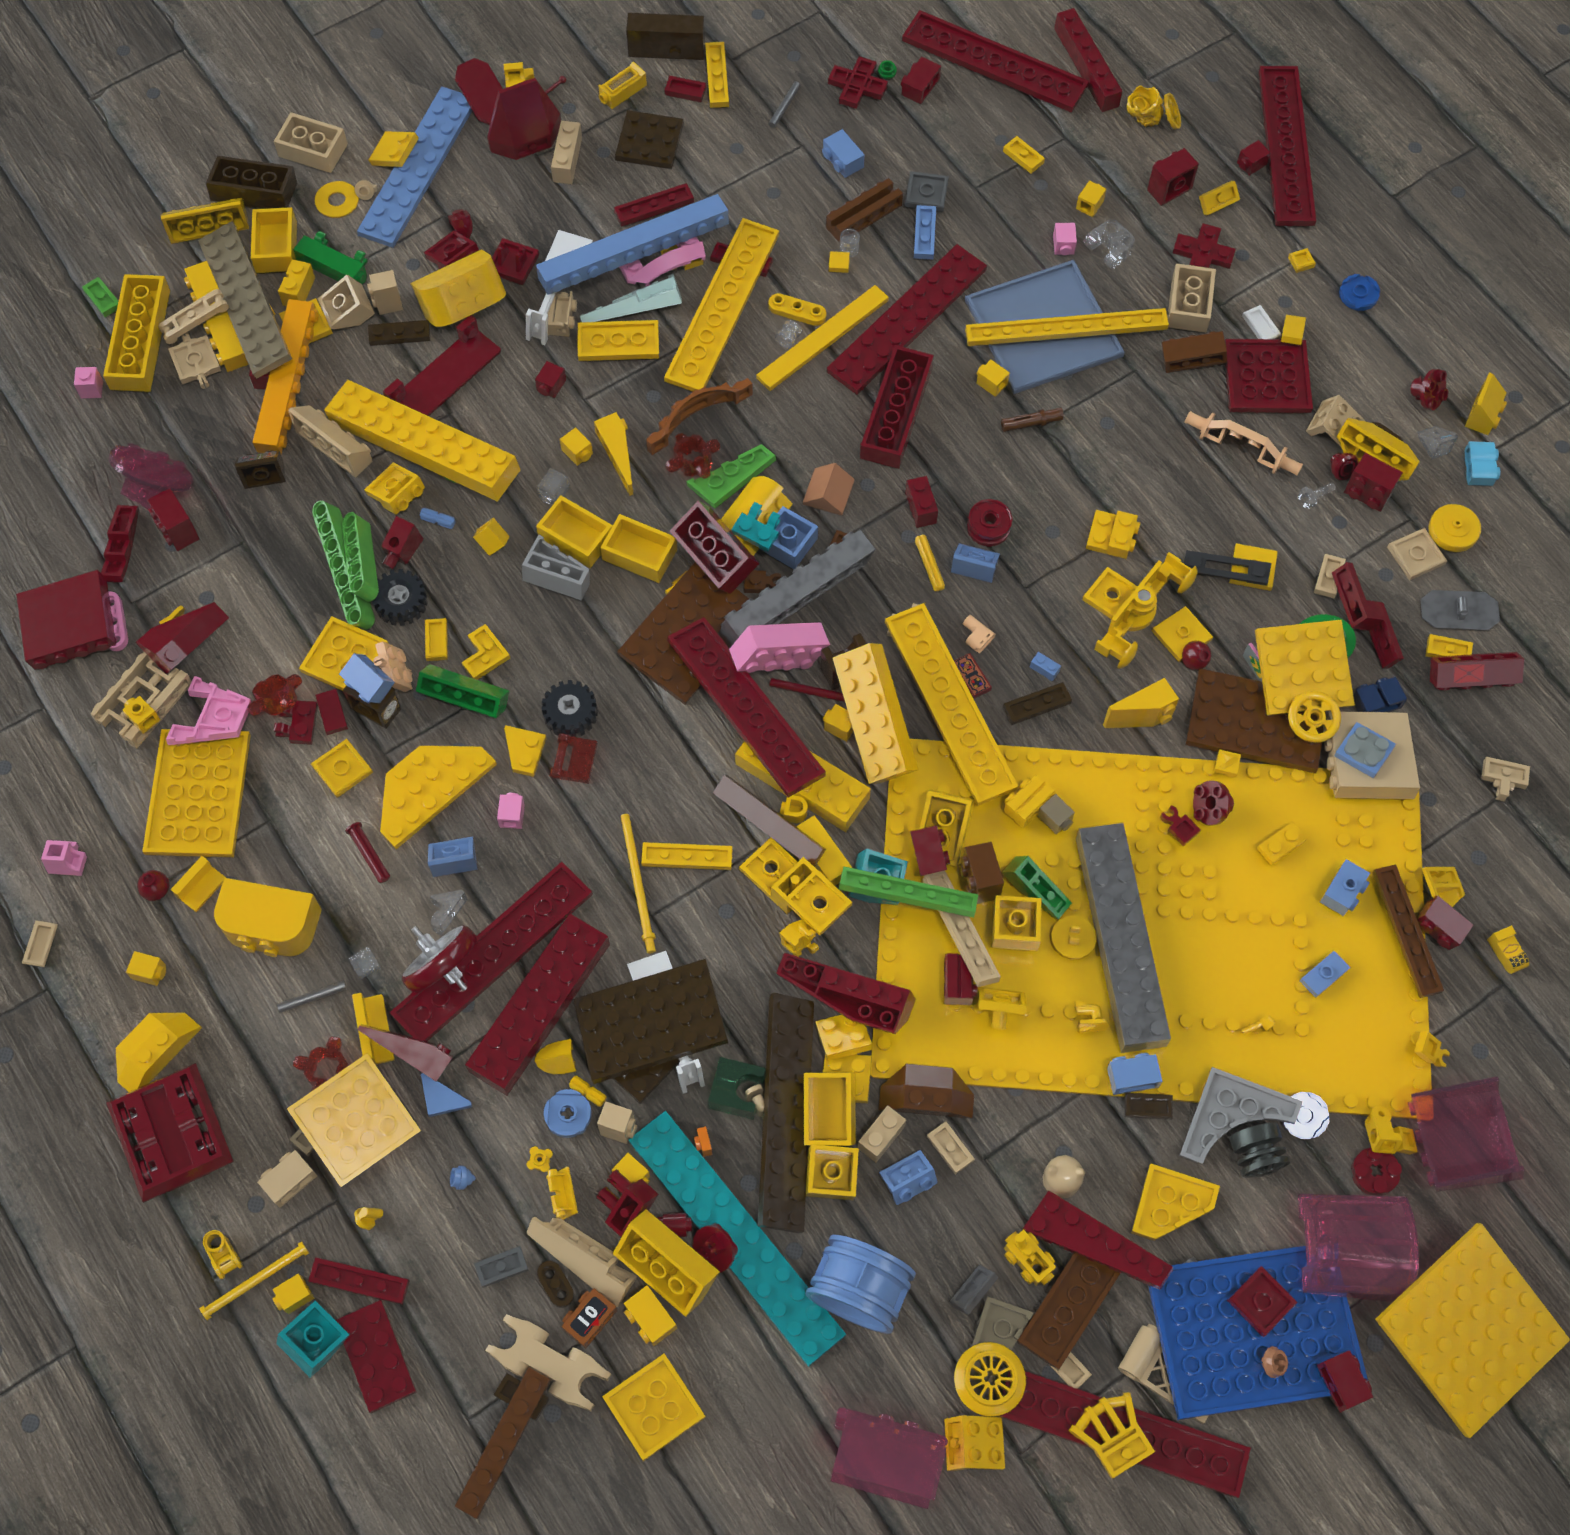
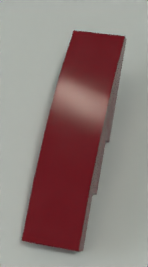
M117 505L107 532L109 540L103 554L105 562L101 574L107 579V582H123L136 532L138 506Z

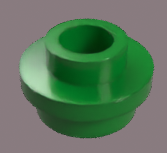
M889 60L883 61L878 67V74L884 79H891L897 73L895 64Z

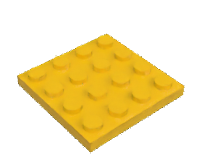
M1342 620L1258 628L1255 630L1267 716L1288 714L1294 699L1310 691H1318L1329 695L1339 708L1355 705ZM1312 700V706L1321 708V701ZM1301 705L1298 712H1305L1307 708Z
M368 1053L287 1108L340 1187L421 1131Z

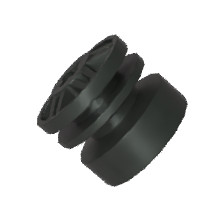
M1275 1122L1243 1129L1234 1133L1229 1138L1234 1153L1246 1154V1156L1237 1161L1238 1166H1246L1240 1171L1244 1178L1270 1175L1291 1163L1288 1156H1281L1287 1152L1286 1147H1274L1275 1144L1283 1139L1279 1126Z

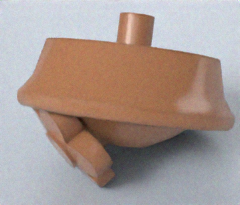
M1269 1347L1265 1351L1264 1357L1261 1358L1262 1365L1270 1378H1277L1287 1370V1356L1277 1347Z

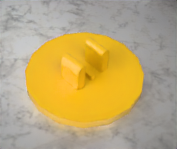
M1076 915L1059 919L1053 926L1051 940L1055 950L1063 957L1069 959H1081L1089 955L1094 949L1097 940L1096 931L1092 924L1085 918Z

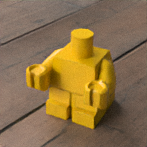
M802 919L789 924L779 932L782 945L794 956L799 957L804 948H807L811 954L819 950V946L815 942L811 944V941L816 936V932Z

